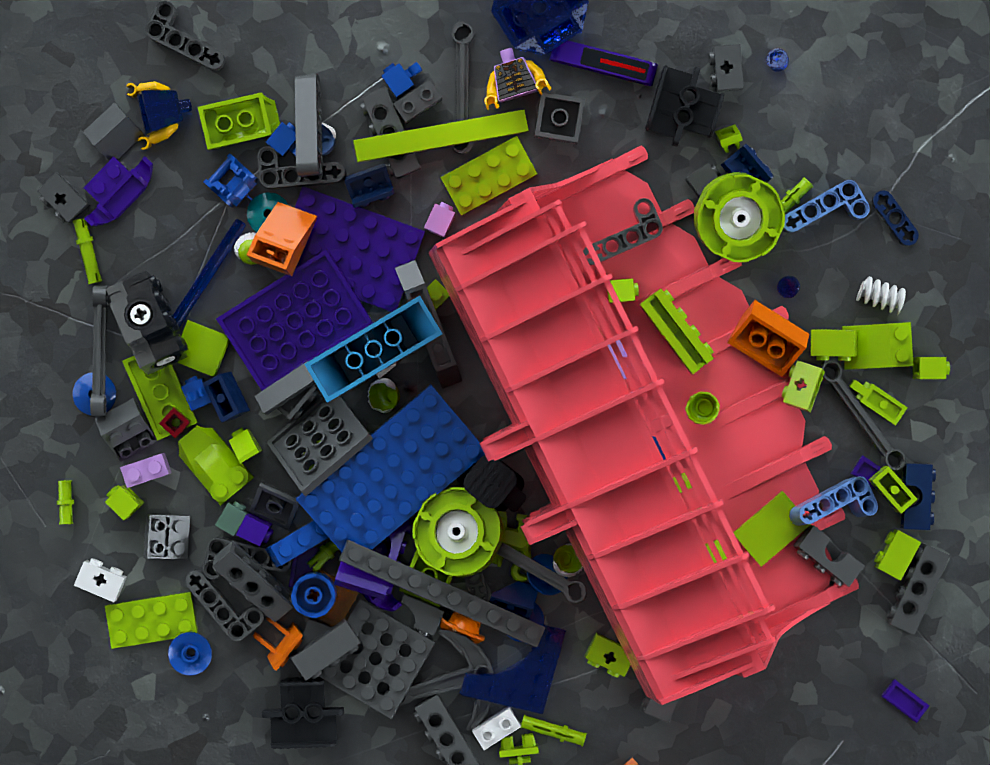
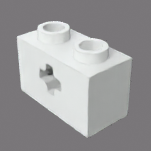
M97 559L85 560L74 586L109 601L116 602L127 576L122 575L123 571L118 568L111 567V569L103 567V562ZM103 574L104 579L107 581L100 584L99 579L96 577Z
M507 706L472 729V732L483 750H486L519 729L521 723L511 707Z

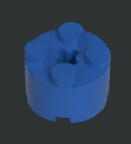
M310 572L301 576L294 584L291 593L294 608L302 615L311 618L321 617L328 613L337 597L336 586L332 579L320 572ZM311 589H314L315 592H319L317 600H315L314 597H309Z

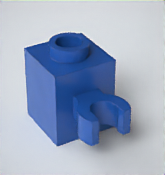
M416 62L404 71L400 63L396 66L392 63L383 70L382 79L398 99L415 87L411 78L420 73L422 68Z
M282 122L266 143L283 157L289 151L296 156L295 126L290 122L287 125Z
M194 376L184 381L186 385L181 388L191 411L212 403L204 388L203 383L205 381L203 378L198 379L197 376Z

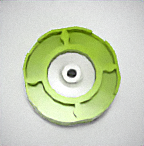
M733 172L717 177L703 189L694 208V225L701 242L711 252L732 262H749L766 255L774 248L785 225V210L783 209L779 194L770 184L747 173Z
M452 487L441 491L438 495L437 493L431 495L423 502L413 522V539L421 559L428 566L452 577H468L486 569L494 561L504 537L503 523L497 509L486 507L462 487ZM460 529V534L456 536V531Z

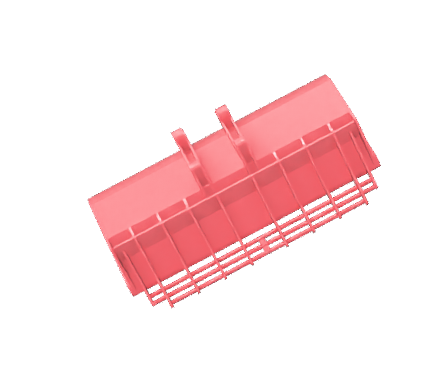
M641 145L617 158H612L563 181L530 187L510 197L494 214L436 243L430 250L429 255L512 422L511 425L483 438V441L479 444L488 461L493 459L496 461L524 448L551 502L530 512L529 516L522 519L524 525L521 526V529L528 544L532 545L565 530L645 695L664 705L733 675L745 678L766 669L779 638L786 631L806 617L831 604L830 602L859 589V583L855 579L850 587L843 585L839 587L835 583L830 585L831 575L826 571L824 574L813 566L815 563L811 559L805 560L796 553L798 549L793 545L802 533L762 567L733 533L781 491L787 495L795 506L819 494V489L806 462L832 450V444L829 438L823 436L803 446L806 420L800 409L786 405L783 402L784 398H782L783 389L786 385L789 386L791 380L789 377L790 368L781 377L727 343L742 315L748 309L749 304L741 289L723 280L720 276L742 266V262H732L722 258L708 265L696 238L672 224L694 213L695 207L692 201L687 199L661 211L649 184L626 171L648 159V153ZM639 199H649L653 203L662 223V233L653 240L600 262L597 255L602 253V257L606 256L602 251V244L597 245L600 248L597 251L594 250L592 244L637 225L638 222L633 212L634 204ZM640 203L637 209L640 214H648V204ZM649 223L646 226V230L649 234L655 235L658 232V226L655 223ZM632 231L628 232L626 240L634 244L638 241V235ZM614 240L608 241L606 249L609 252H616L618 249L617 242ZM585 247H587L589 252L586 256L583 252ZM591 258L595 265H590L587 259ZM633 278V282L638 283L639 296H635V301L620 302L610 280ZM659 289L663 291L667 289L674 298V301H672L676 309L680 307L688 317L685 321L689 326L694 325L701 334L698 337L703 344L707 342L714 351L711 354L714 359L694 374L688 371L639 306L640 303ZM607 290L614 303H608ZM783 306L772 310L783 318L789 319V314ZM615 341H621L627 357L622 356ZM609 344L611 345L616 355V358L627 378L625 380L607 346ZM804 381L802 384L797 385L799 389L807 386ZM700 391L709 392L714 395L720 405L716 419L706 425L695 424L688 418L685 411L689 398ZM652 436L656 437L666 457L665 460H663L661 453ZM684 472L692 486L690 489H687L681 476ZM673 477L676 478V480H677V482H678V484H679V486H680V488H681V490H682V493L679 492V490H678V488H677V486H676V484H675V482H674V480H673ZM839 508L811 523V525L822 531L845 520V513L842 508ZM718 539L727 559L722 560L713 542L714 540ZM706 543H708L717 563H714L705 545ZM826 547V549H825L826 557H827L830 561H833L832 558H831V556H830V554H829V552H828V549H827V547Z

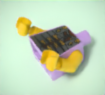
M508 48L500 51L503 63L494 66V71L490 74L487 84V97L484 102L487 110H489V105L495 104L496 109H498V101L503 103L535 92H539L542 95V89L548 87L550 91L551 86L546 80L543 70L532 60H526L524 57L515 59L513 49Z

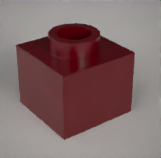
M173 407L159 424L174 438H177L191 421L176 407ZM175 418L180 420V425L178 427H175L172 424V421Z

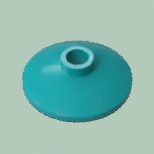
M266 192L253 198L247 209V219L254 231L257 232L266 220L264 216L266 210L272 211L277 202L288 205L283 197L276 193Z

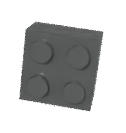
M542 92L534 138L577 145L585 99Z

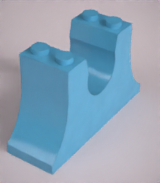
M418 296L304 365L328 403L369 380L394 363L423 348L443 333L421 296Z

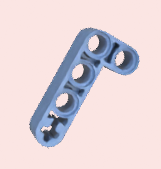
M846 180L785 214L783 231L786 233L795 232L841 205L844 206L848 215L854 220L866 217L870 207L857 183L852 180ZM844 185L852 187L853 193L851 196L844 195L842 191ZM826 195L834 199L832 207H827L824 204L823 200ZM855 204L863 206L862 215L854 213L853 207ZM807 206L814 208L815 215L813 218H808L805 215L804 211ZM800 216L802 220L793 224L794 228L792 226L787 227L788 217L791 220Z
M858 476L845 479L793 507L789 517L795 525H807L816 522L847 504L856 517L871 516L877 512L878 503L868 481L864 477ZM854 483H855L856 486H857V490H856V491L854 490V487H853V486H854ZM837 492L839 493V496H840L839 501H838V499H837V497H836V493H837ZM819 502L822 503V510L819 508ZM863 502L865 503L866 510L863 509Z

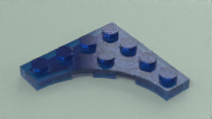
M543 624L545 630L538 647H532L531 652L523 660H519L508 667L507 670L494 674L466 673L460 694L543 714L566 630Z

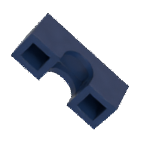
M905 463L902 482L905 485L916 487L919 492V499L916 504L909 506L901 514L900 528L930 530V525L934 524V512H931V503L935 502V491L932 490V482L936 480V469H933L932 464Z

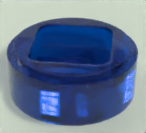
M776 48L768 53L766 62L771 70L779 72L788 66L789 56L783 49Z
M784 276L778 282L777 290L782 297L792 298L799 292L800 283L794 276Z

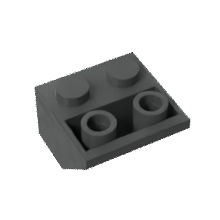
M134 398L107 412L106 416H100L95 419L102 438L120 462L158 442L151 425Z

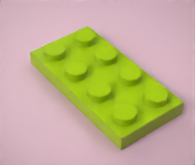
M515 136L440 178L462 216L538 174L520 140Z
M135 356L122 361L157 441L171 435L159 423L173 407H176L191 421L187 428L198 423L194 412L191 411L181 388L182 385L172 364L148 375L139 368ZM175 418L172 421V424L175 427H178L180 425V420Z
M191 591L105 605L111 649L175 639L178 635L186 632L198 633Z

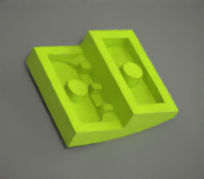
M187 320L181 338H184L189 350L186 353L188 357L177 363L215 377L230 340L226 334Z

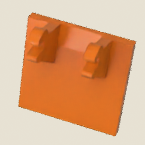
M266 617L268 622L285 634L284 638L275 647L255 632L253 636L270 650L267 658L272 668L277 671L279 667H283L287 663L290 652L299 647L303 635L294 622L287 629L278 621L274 622Z

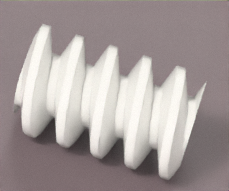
M869 276L862 282L856 301H859L863 296L864 304H867L871 299L873 300L872 307H875L880 302L881 310L888 305L889 312L891 313L897 308L898 315L905 301L906 290L901 288L897 292L896 285L889 289V283L887 282L881 286L879 279L873 283L872 277Z

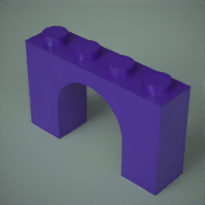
M410 518L385 538L390 549L388 558L397 561L399 553H404L407 542L403 541L405 533L410 534L413 524ZM340 562L334 585L385 600L386 594L391 595L393 584Z

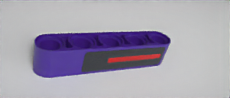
M560 38L554 39L549 58L553 62L646 86H653L658 64Z

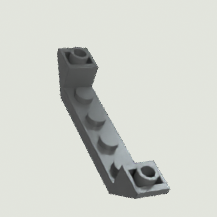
M413 260L395 267L408 302L421 296L443 333L426 344L442 389L461 382L462 378L416 261Z

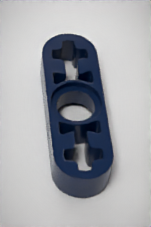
M884 190L875 193L872 197V205L897 240L904 246L915 244L919 236L918 231L893 196ZM878 196H886L887 200L885 202L888 207H891L893 204L895 208L884 214L883 211L886 210V207L883 204L878 205ZM892 212H897L901 216V221L897 225L892 224L889 220ZM905 222L907 226L903 228L906 230V232L911 231L913 233V235L911 236V242L910 240L903 239L905 233L902 231V229L898 232L896 230V228L901 227Z

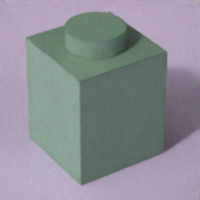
M238 501L234 503L228 502L215 526L235 536L245 515L249 513L245 511L246 506Z

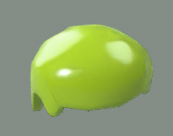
M702 391L693 394L685 407L688 418L695 424L701 425L713 422L720 410L717 398L709 392Z

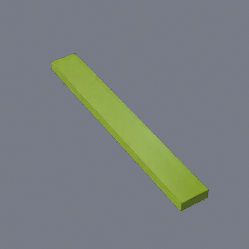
M518 110L353 140L357 163L519 134L529 130L525 110Z

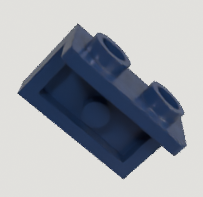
M747 144L743 145L721 164L727 173H747L766 183L774 177L770 168L763 164L757 157L755 150Z
M385 163L344 177L354 208L366 207L373 201L386 200L395 194Z

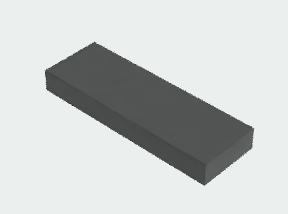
M302 364L255 395V398L262 412L268 415L314 385L315 382L306 366Z

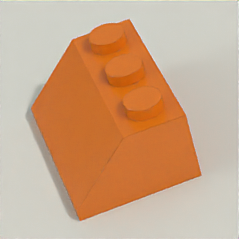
M754 300L742 315L727 343L783 377L806 349L809 333Z

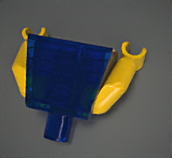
M156 81L140 83L138 86L133 83L126 85L128 88L134 87V92L127 95L132 98L137 97L145 134L149 135V137L144 136L137 140L145 139L147 141L146 147H142V150L149 149L152 144L168 139L178 129V124L183 121L182 113L192 111L190 99L179 100L175 90H170L168 86Z

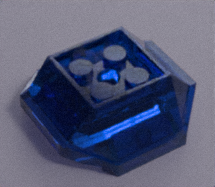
M494 0L491 13L515 50L546 55L582 32L589 1ZM541 2L545 4L546 10L543 13L536 12L534 10L536 3Z

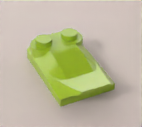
M262 92L198 107L208 150L220 149L225 146L271 136L280 125L275 100L267 98Z
M197 425L178 441L179 457L220 506L254 478L243 463L240 464L235 453L213 428Z

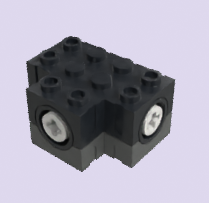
M144 271L106 288L112 302L109 305L124 340L132 349L141 370L149 375L188 357L186 353L189 350L187 343L177 332L180 330L176 319H173L172 315L169 314V311H172L168 300L160 293L163 291L159 279Z

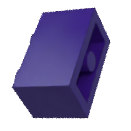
M248 513L245 515L236 535L255 545L261 546L263 543L267 544L274 532L271 529L273 524Z

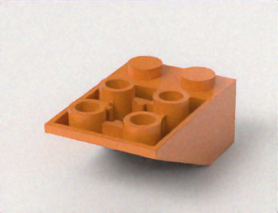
M277 202L255 234L247 256L254 263L293 276L318 217Z

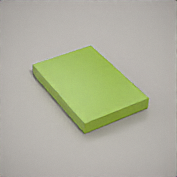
M783 491L733 532L738 541L761 567L811 525L798 526L791 522L789 517L790 511L795 505Z

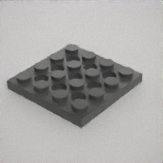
M321 395L304 410L297 420L294 418L266 443L299 490L307 496L373 438L341 395L328 403L323 395ZM348 435L347 439L345 441H342V439ZM303 452H306L304 456L300 458V455ZM315 464L314 467L311 470H309V467Z
M360 599L347 623L362 643L363 651L360 654L352 653L348 655L345 653L340 657V662L331 668L327 666L322 669V674L319 677L392 719L434 647L435 642ZM365 623L373 624L374 632L371 635L363 633L362 627ZM386 633L390 634L393 638V642L389 646H384L381 643V637ZM407 644L411 647L412 652L408 657L401 656L400 648L402 645ZM375 652L382 656V661L379 665H373L370 662V656ZM343 661L351 662L352 670L349 673L341 671L340 666ZM396 663L400 666L401 671L399 675H390L389 667L391 664ZM364 671L371 675V680L368 684H362L359 681V675ZM383 682L387 683L390 687L389 693L386 695H381L378 692V686Z

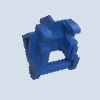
M229 153L224 163L208 180L205 179L203 182L232 208L234 205L237 206L245 196L253 201L248 193L255 187L258 178ZM231 169L235 176L227 185L220 183L219 180Z

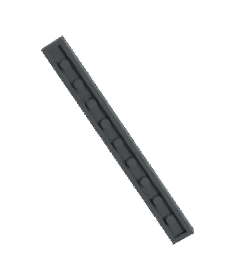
M347 540L339 558V561L535 648L538 647L545 627L353 541Z

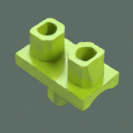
M533 733L521 734L523 744L521 746H514L513 735L501 739V748H499L500 758L517 756L516 758H509V765L530 763V756L522 757V755L539 753L538 744L535 743Z

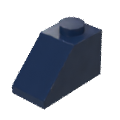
M517 581L493 592L489 602L523 618L530 619L538 591L528 582Z

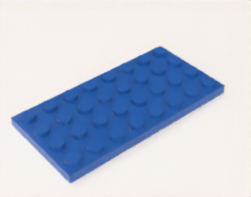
M431 384L371 434L373 439L312 492L307 496L301 493L296 497L298 503L341 552L347 540L370 550L375 548L419 511L427 498L434 493L438 495L485 455L479 444L480 441Z

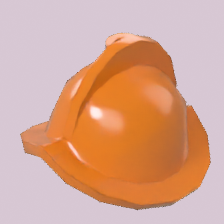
M456 612L452 613L449 620L442 617L440 621V627L443 630H451L466 635L475 643L485 640V636L479 634L481 623Z

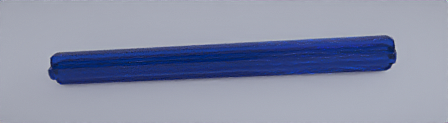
M235 219L172 317L176 319L179 327L246 227V224L241 220Z

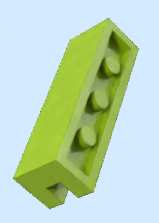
M659 289L640 303L639 306L688 371L694 374L714 359L711 355L714 351L707 342L703 344L698 337L701 334L694 325L689 326L685 321L688 317L680 307L676 309L672 301H674V298L667 289L665 291Z

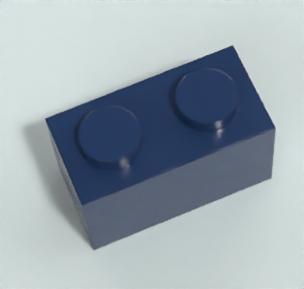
M232 372L221 373L203 383L221 423L234 420L250 411Z

